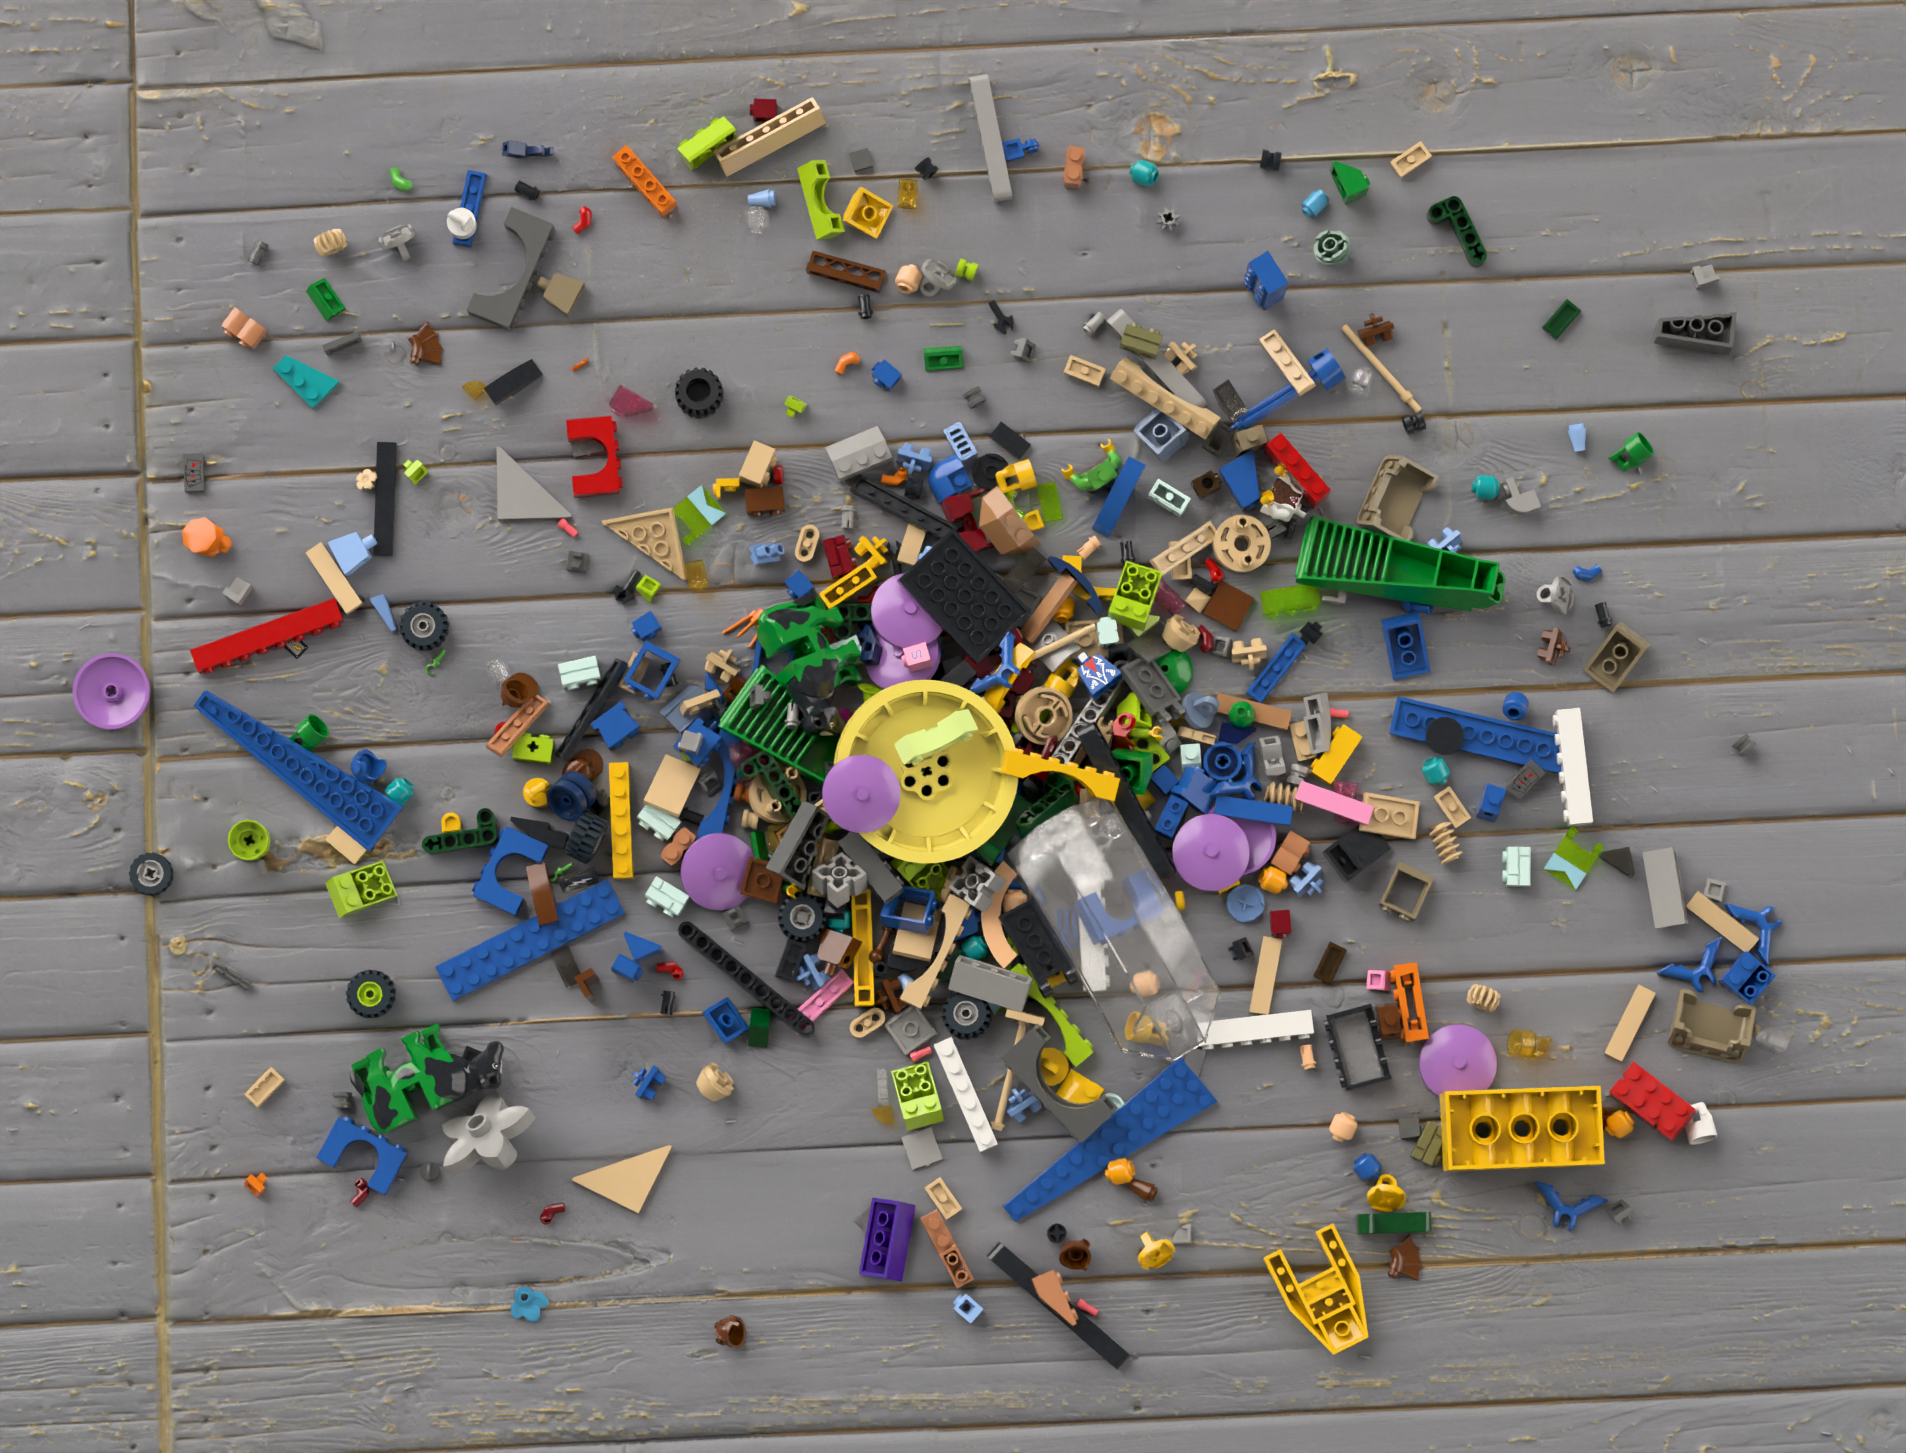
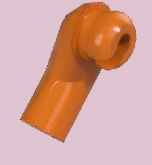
M855 352L841 356L834 372L843 375L847 365L860 362V356Z
M899 468L898 472L893 476L883 474L881 484L899 486L908 478L907 469Z

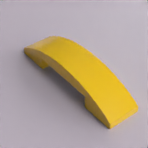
M1020 642L1013 649V665L1018 667L1020 671L1022 667L1027 668L1036 652ZM1011 673L1008 677V682L1013 684L1018 674ZM1001 684L987 689L984 694L987 703L998 714L1006 703L1003 699L1010 689Z

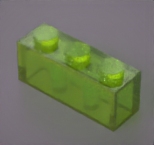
M1296 585L1259 592L1262 616H1267L1268 619L1277 618L1282 613H1286L1287 616L1295 615L1300 610L1313 612L1320 606L1318 588L1314 586Z

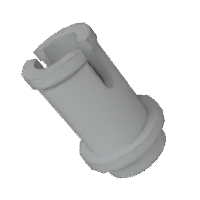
M1097 312L1088 323H1084V332L1089 336L1095 335L1096 330L1107 319L1102 313Z
M842 505V509H840L842 511L841 528L853 529L854 506Z
M792 703L787 706L788 711L785 724L788 729H797L800 725L798 720L799 707L795 703H793L792 707Z

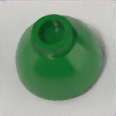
M1238 701L1230 707L1228 717L1234 726L1240 728L1247 727L1254 721L1255 710L1248 702Z

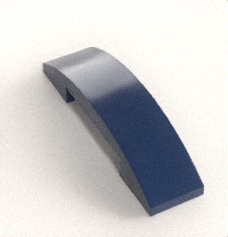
M1050 556L1047 562L1059 575L1067 571L1078 581V584L1090 596L1086 604L1100 617L1102 615L1101 603L1088 579L1071 564Z

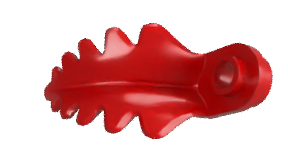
M1124 712L1113 722L1112 727L1115 739H1112L1114 746H1111V751L1117 748L1133 750L1132 747H1135L1134 743L1127 737L1136 724L1133 714ZM1129 719V724L1125 725V721Z

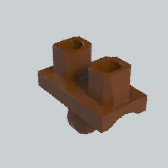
M1374 313L1369 314L1370 320L1364 321L1365 327H1370L1357 330L1358 336L1362 338L1364 344L1368 347L1376 344L1374 335L1378 333L1381 334L1382 341L1393 339L1392 329H1394V325L1390 321L1377 324L1383 321V317L1375 318Z
M1553 628V631L1543 630L1541 640L1549 642L1548 649L1539 647L1537 653L1539 659L1555 666L1557 657L1563 658L1564 652H1570L1571 648L1566 646L1567 639L1562 638L1563 632L1559 631L1558 628Z
M896 978L889 981L885 979L881 982L886 996L884 997L882 990L876 992L879 999L875 1001V1004H882L883 1009L886 1010L889 1008L887 1003L889 1001L894 1015L900 1013L901 1009L909 1004L901 1001L900 997L895 998L893 992L902 988L899 979Z

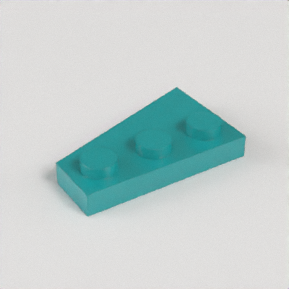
M287 355L273 367V370L313 409L340 383V381Z

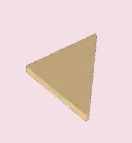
M673 507L602 520L603 525L615 531L616 534L635 545L639 550L678 575L682 580H687Z
M668 1145L573 1177L572 1181L639 1213L672 1146Z

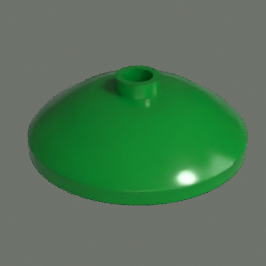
M1171 649V652L1154 661L1160 669L1162 666L1168 667V671L1163 673L1180 695L1191 682L1193 667L1185 651L1180 652L1176 649Z

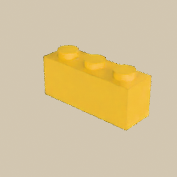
M865 562L820 592L819 597L826 608L830 610L839 604H844L877 581V576L868 563Z
M1344 724L1341 728L1337 726L1331 736L1334 739L1330 743L1329 751L1322 752L1323 755L1320 760L1316 758L1310 766L1313 769L1310 774L1328 786L1331 785L1362 739L1361 735Z

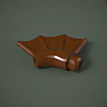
M426 322L416 335L414 334L408 339L412 345L410 363L415 364V366H418L422 360L439 365L442 364L440 355L443 348L438 342L439 334L430 328L429 322Z
M1411 1234L1398 1246L1389 1250L1392 1257L1389 1266L1390 1270L1388 1271L1389 1277L1391 1276L1396 1279L1398 1274H1402L1416 1281L1419 1280V1269L1423 1264L1418 1255L1420 1248L1413 1243Z

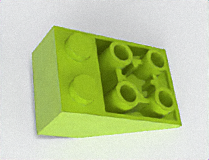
M1126 561L1108 611V617H1111V620H1116V623L1144 631L1163 572Z
M894 858L889 863L911 887L935 891L936 898L939 901L941 900L940 894L949 869L943 862L915 863Z
M383 860L332 877L325 883L339 919L398 896Z
M928 1061L891 1071L907 1131L944 1121Z

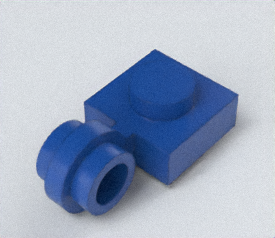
M1020 138L1002 142L1006 162L1025 158L1023 150H1027L1028 153L1037 152L1039 142L1036 139H1029L1022 145Z

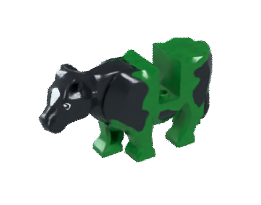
M804 594L794 602L775 605L764 610L759 616V625L756 631L758 641L765 649L767 659L790 650L794 652L796 660L791 661L776 676L785 685L792 701L803 712L804 719L800 722V730L804 729L807 735H816L820 738L836 737L839 739L847 721L841 717L836 707L832 706L831 703L834 699L836 688L840 684L847 683L850 686H855L862 680L854 664L848 667L844 666L845 662H855L861 656V653L854 640L849 641L846 645H841L837 649L830 648L827 639L820 632V628L828 626L834 630L844 620L836 606L826 610L820 597L816 598L810 594Z
M436 1023L421 1031L424 1037V1045L421 1043L420 1031H415L401 1038L402 1043L406 1045V1050L412 1057L411 1061L404 1063L395 1071H390L387 1066H384L386 1051L384 1048H380L367 1054L366 1058L351 1065L353 1070L350 1071V1081L362 1097L363 1106L371 1125L378 1133L384 1135L420 1119L409 1097V1091L414 1092L422 1087L431 1108L438 1111L479 1090L498 1089L502 1085L503 1044L500 1041L490 1042L482 1053L473 1060L468 1061L461 1056L450 1054L446 1051L444 1045L439 1040L440 1024Z

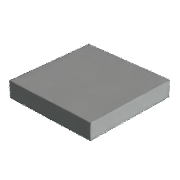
M912 1005L883 1024L905 1056L937 1034L922 1011Z

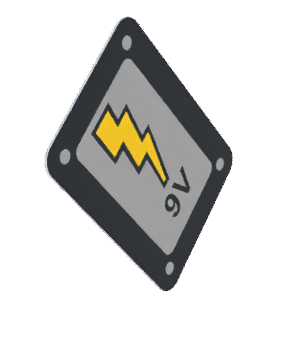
M290 641L284 647L296 659L308 649V646L303 641L295 643Z

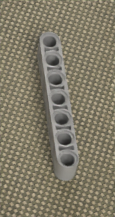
M988 74L969 77L993 201L995 203L1013 199Z
M1119 309L1106 321L1107 325L1120 339H1122L1126 324L1131 325L1133 322L1122 309ZM1158 350L1156 359L1133 353L1168 392L1201 408H1205L1208 405L1205 399L1160 350Z
M1118 660L1114 663L1113 666H1115L1119 670L1122 666L1128 664V662L1125 660ZM1123 677L1115 684L1116 687L1114 689H1108L1094 701L1092 698L1089 700L1052 755V758L1060 759L1065 765H1067V762L1073 763L1080 748L1083 746L1078 735H1076L1077 730L1093 721L1097 724L1101 717L1106 716L1127 684ZM1099 700H1106L1102 705L1097 704ZM1090 715L1096 716L1093 720H1087V717ZM1069 746L1075 747L1072 751H1066V748ZM1053 771L1056 774L1064 775V773Z

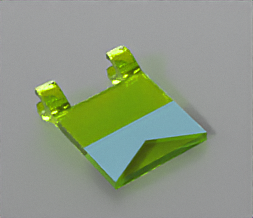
M703 485L674 507L675 517L678 515L692 531L683 538V543L686 546H689L726 515V512Z
M1571 826L1544 867V870L1576 890L1604 846L1597 843L1591 853L1571 841L1578 831L1577 828Z

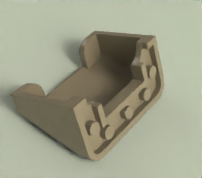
M1386 456L1377 470L1358 513L1356 522L1374 532L1412 541L1414 533L1413 528L1409 526L1423 493H1428L1435 489L1439 476L1404 456Z
M1680 989L1669 1032L1668 1045L1677 1050L1729 1063H1741L1750 1047L1756 1007L1740 1004L1734 1010L1698 1002L1697 995L1692 990Z

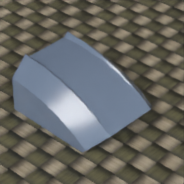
M1158 409L1148 414L1133 430L1160 461L1169 460L1174 453L1186 445L1190 437L1187 430L1179 422Z
M688 686L660 711V714L679 731L681 736L684 730L687 731L698 717L704 723L712 717L710 709L707 708L700 709L694 715L687 714L683 716L680 711L684 701L705 694L698 686Z

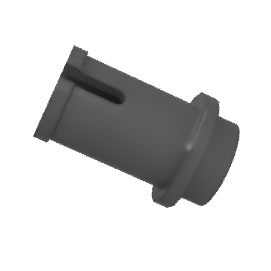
M260 240L254 244L256 246L248 261L259 266L265 252L269 250L267 249L269 245Z

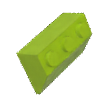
M724 116L720 119L719 117L715 118L709 123V127L699 129L695 132L693 138L690 140L685 139L678 145V154L691 171L714 155L713 150L737 138L736 129Z

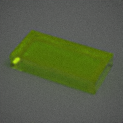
M1056 482L1037 485L1043 522L1063 520Z

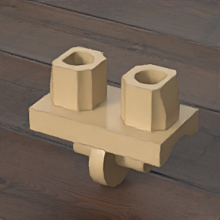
M1173 341L1168 345L1169 348L1164 353V356L1170 362L1177 356L1182 360L1176 367L1182 375L1197 368L1187 356L1190 355L1193 359L1197 357V354L1193 351L1196 348L1194 343L1189 346L1186 342H1183L1181 346L1184 348V352Z
M1261 638L1252 639L1251 647L1244 648L1243 641H1234L1232 663L1241 662V666L1248 665L1249 670H1254L1253 664L1260 663L1261 659H1267L1266 645H1263Z
M721 649L718 653L719 655L711 652L706 657L707 662L704 669L710 673H715L718 666L724 669L720 678L727 683L741 671L739 667L734 665L737 658L732 656L734 651L732 649H729L728 652Z

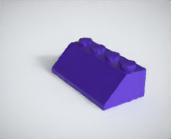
M872 1198L859 1270L860 1275L902 1282L916 1205Z

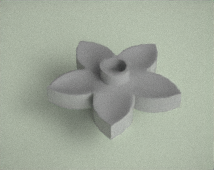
M494 1089L478 1104L473 1116H459L442 1124L443 1132L453 1144L447 1151L443 1167L450 1176L468 1170L482 1158L493 1171H502L508 1168L517 1157V1151L508 1139L514 1138L525 1131L536 1117L527 1107H508L500 1093Z

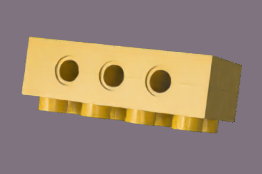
M1601 1086L1445 1091L1439 1094L1443 1172L1586 1167L1605 1164ZM1556 1120H1561L1566 1126V1132L1563 1136L1556 1134L1553 1130V1124ZM1521 1121L1527 1126L1525 1137H1520L1515 1133L1514 1125L1516 1122ZM1478 1123H1484L1488 1127L1489 1134L1486 1138H1480L1476 1134L1475 1128Z

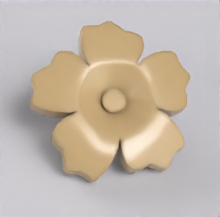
M365 469L363 474L360 473L356 477L357 488L361 491L364 488L371 490L374 487L372 482H375L378 478L377 474L372 473L370 469Z

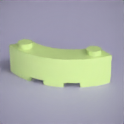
M969 709L955 711L947 718L938 722L937 726L927 731L923 729L905 735L894 746L904 765L909 763L916 765L922 762L924 758L937 754L960 741L971 739L973 737L972 734L978 730V727Z

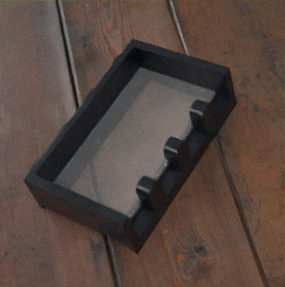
M1372 1004L1326 1015L1327 1020L1323 1022L1326 1032L1330 1031L1332 1039H1329L1331 1051L1335 1050L1337 1055L1334 1058L1336 1069H1340L1342 1076L1339 1077L1342 1088L1345 1087L1346 1091L1392 1079L1377 1029L1376 1019L1372 1011Z

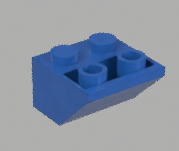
M1745 951L1718 982L1732 994L1752 1005L1776 975L1748 951Z

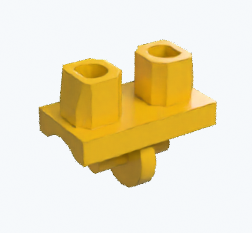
M862 536L859 539L860 542L854 550L861 557L870 551L873 556L867 563L872 570L888 563L878 551L880 549L884 554L888 551L884 546L887 542L885 538L879 540L876 536L873 537L871 540L876 544L875 546L866 536Z

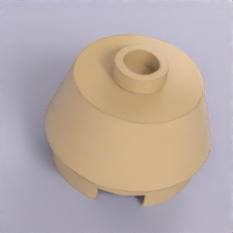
M1174 614L1171 619H1167L1162 637L1169 647L1184 652L1198 643L1200 632L1193 624L1190 626L1185 621H1182L1184 617Z
M711 1062L708 1066L703 1067L696 1084L704 1097L715 1102L731 1095V1091L734 1089L732 1087L734 1082L727 1072L723 1073L717 1069L718 1064Z

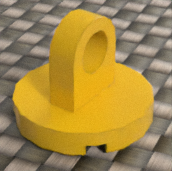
M1044 1048L1041 1054V1071L1048 1086L1060 1084L1066 1078L1069 1071L1066 1056L1055 1048Z
M1389 1174L1381 1175L1376 1186L1372 1187L1367 1193V1203L1371 1205V1208L1380 1212H1393V1209L1396 1208L1399 1210L1406 1202L1404 1190L1397 1187L1395 1178Z
M1148 1232L1140 1236L1146 1246L1138 1256V1262L1143 1269L1150 1270L1149 1267L1159 1268L1171 1260L1175 1247L1170 1240L1154 1241Z

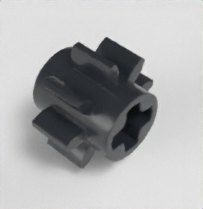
M1308 621L1299 631L1302 634L1300 639L1306 645L1309 642L1314 645L1323 635L1320 631L1322 626L1317 621L1313 624Z

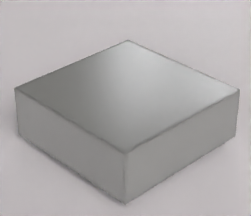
M1707 878L1703 895L1708 899L1722 902L1726 883Z

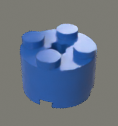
M1215 743L1204 755L1202 762L1203 770L1207 777L1210 776L1218 782L1233 780L1238 775L1242 766L1241 754L1229 743ZM1220 758H1223V761L1227 762L1224 765V767H1221V764H1218Z

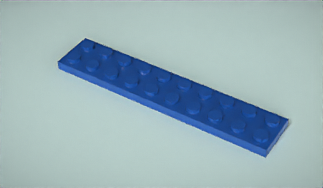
M1397 697L1389 731L1390 735L1426 743L1425 733L1432 721L1440 717H1449L1455 719L1464 731V740L1462 746L1458 749L1459 751L1523 766L1532 759L1545 771L1558 774L1562 772L1561 765L1557 763L1559 746L1555 745L1554 738L1557 733L1404 697Z
M608 879L557 904L559 922L540 927L536 915L435 966L452 1001L624 915L625 912Z

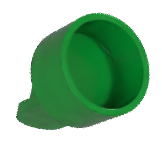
M1636 432L1624 441L1625 445L1611 454L1608 459L1610 461L1614 460L1621 471H1627L1628 469L1638 467L1654 456V450L1642 433ZM1628 451L1631 457L1624 461L1621 455Z
M309 714L297 725V732L289 739L310 751L329 736V730L321 718L314 714ZM300 736L304 743L301 744L296 737Z

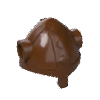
M1083 1238L1079 1241L1066 1242L1060 1252V1263L1069 1269H1083L1086 1271L1091 1260V1253L1088 1249L1090 1247L1089 1241Z
M729 1315V1317L715 1323L714 1331L717 1336L716 1342L719 1345H727L737 1349L744 1344L746 1328L740 1317Z

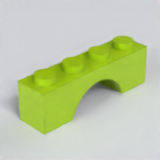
M812 160L798 167L797 170L816 240L832 239L845 232L840 214L830 211L825 203L824 190L830 179L826 161Z

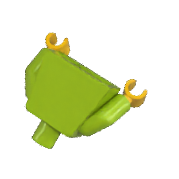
M1133 691L1130 692L1126 699L1117 706V718L1120 714L1129 712L1136 719L1135 727L1127 736L1136 738H1149V736H1153L1157 741H1162L1164 738L1157 734L1160 732L1164 733V731L1158 726L1149 730L1152 727V717ZM1129 719L1125 721V725L1129 724Z

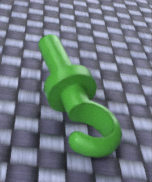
M443 648L436 658L433 657L432 661L434 662L426 666L425 671L428 675L434 674L428 672L430 666L436 667L437 664H441L440 660L446 652Z
M571 862L562 868L560 866L557 867L558 870L554 872L555 878L550 879V881H556L559 874L561 876L564 875L565 871L574 867L573 863Z

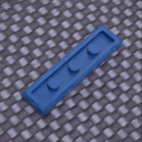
M468 170L460 208L470 210L477 223L487 174ZM474 234L467 239L453 237L452 243L472 247Z
M1292 632L1246 691V694L1256 702L1262 703L1306 647V644Z
M1216 795L1214 814L1290 826L1293 806Z

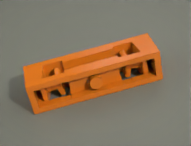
M627 145L612 156L616 166L662 218L677 206L676 200Z
M1417 962L1394 965L1392 967L1393 970L1390 971L1391 982H1395L1396 989L1393 990L1394 1001H1398V1013L1402 1025L1400 1039H1404V1043L1428 1040L1429 1035ZM1410 974H1412L1413 980L1411 991L1416 1018H1419L1420 1030L1418 1029V1020L1409 1022L1411 1030L1408 1027V1006L1405 988L1402 987L1400 977H1403V986L1412 984Z

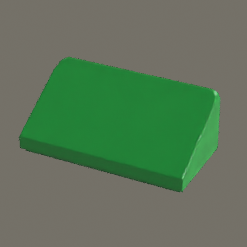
M325 278L311 284L306 290L326 321H329L346 309Z
M962 346L924 348L925 371L963 368Z
M752 832L750 840L755 858L767 861L768 851L764 832Z

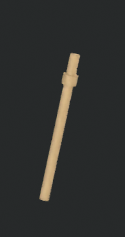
M1347 324L1344 325L1341 330L1401 396L1400 399L1407 403L1415 413L1419 412L1422 408L1412 398L1413 395L1409 390L1406 391Z
M1095 624L1086 626L1036 650L1031 661L1096 631ZM997 669L994 670V671H992V672H990V674H991V675L995 674V672L997 671Z

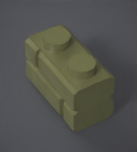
M1132 322L1131 325L1126 324L1119 348L1156 359L1163 335L1156 329L1149 328L1148 331L1142 329L1140 324Z
M1427 1121L1410 1157L1430 1167L1433 1164L1437 1165L1442 1155L1439 1153L1442 1147V1128Z

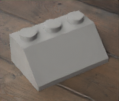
M878 426L825 447L839 482L892 461V455Z

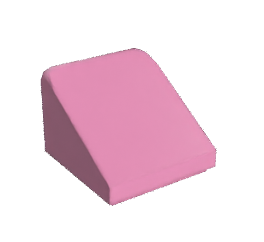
M1368 970V990L1390 991L1391 979L1389 971Z

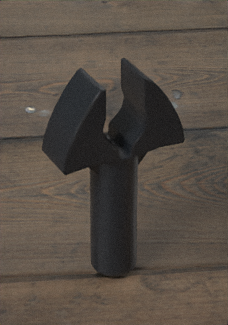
M990 301L989 306L998 319V323L994 325V328L1006 334L1007 332L1002 326L1004 321L1009 324L1013 331V316H1004L996 301Z
M897 540L896 553L894 554L890 549V543L888 542L886 545L888 551L884 554V556L889 555L892 558L895 576L902 574L901 564L897 562L902 545Z
M638 570L633 571L624 586L619 587L616 585L615 587L616 600L620 593H626V597L621 602L622 604L631 601L635 597L631 594V589L641 575Z

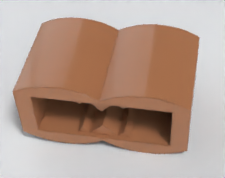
M1069 146L1067 150L1066 167L1063 175L1065 188L1079 189L1081 185L1082 168L1085 159L1083 147Z
M235 307L221 325L225 329L223 332L232 339L234 336L240 339L238 343L246 349L249 347L255 349L267 332L263 326Z
M685 827L680 829L674 836L673 842L663 849L661 859L672 868L677 866L682 861L684 853L696 841V836Z
M1290 830L1270 864L1284 871L1289 876L1292 873L1296 874L1301 866L1298 863L1302 856L1306 858L1311 849L1308 846L1310 842Z

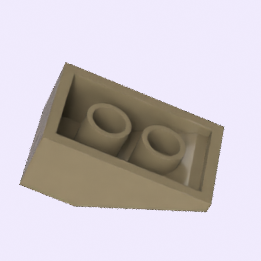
M1620 621L1583 670L1614 693L1651 644Z

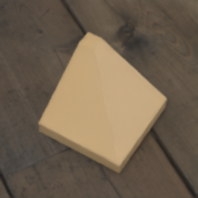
M1195 587L1184 603L1198 613H1201L1211 597Z

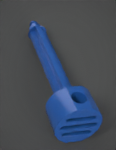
M1328 348L1308 360L1312 368L1308 375L1315 385L1321 383L1326 391L1346 379L1342 369ZM1291 384L1285 386L1246 412L1238 415L1237 419L1233 421L1234 425L1229 426L1228 430L1233 433L1236 429L1239 431L1247 429L1298 397V393Z

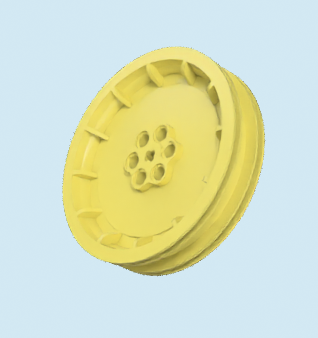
M912 680L898 683L870 697L855 711L847 722L839 738L834 757L835 765L842 759L853 755H869L882 760L894 771L899 781L901 794L900 803L895 815L880 829L859 834L882 852L892 857L915 863H939L953 860L974 851L994 835L1006 819L1012 807L1018 785V777L1000 773L1005 751H1012V748H1015L1012 736L1002 718L985 700L975 693L958 685L937 680ZM969 709L978 727V730L972 734L973 737L971 739L960 741L937 754L924 758L922 762L911 767H906L903 764L894 746L897 741L905 735L923 729L927 731L937 726L938 722L947 718L955 711ZM940 756L947 758L945 766L938 765L937 760ZM929 766L930 774L922 776L923 772H921V769ZM941 775H945L948 778V782L944 786L938 784V778ZM907 776L914 778V784L910 787H907L904 783ZM925 785L931 787V793L928 796H924L921 793V789Z

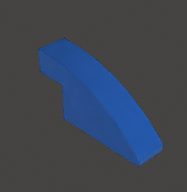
M1130 456L1127 458L1092 527L1093 530L1109 538L1136 488V484L1145 469V464Z

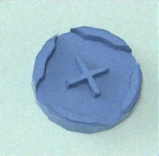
M1248 884L1238 885L1232 889L1226 901L1227 911L1231 917L1243 923L1252 922L1259 918L1265 905L1264 897L1260 890Z

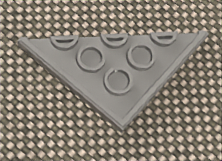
M497 447L498 520L572 518V515L502 448Z

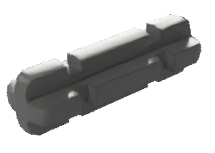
M222 963L215 970L216 973L221 976L224 975V978L235 985H240L239 987L245 991L251 985L249 980L243 979L241 975L230 968L227 969Z

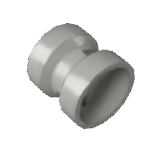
M1292 764L1290 768L1291 774L1287 777L1286 783L1299 787L1301 781L1305 782L1310 769Z

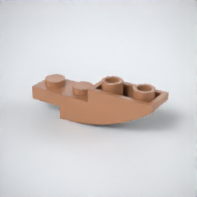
M936 1209L921 1217L920 1219L956 1288L974 1280L939 1211Z

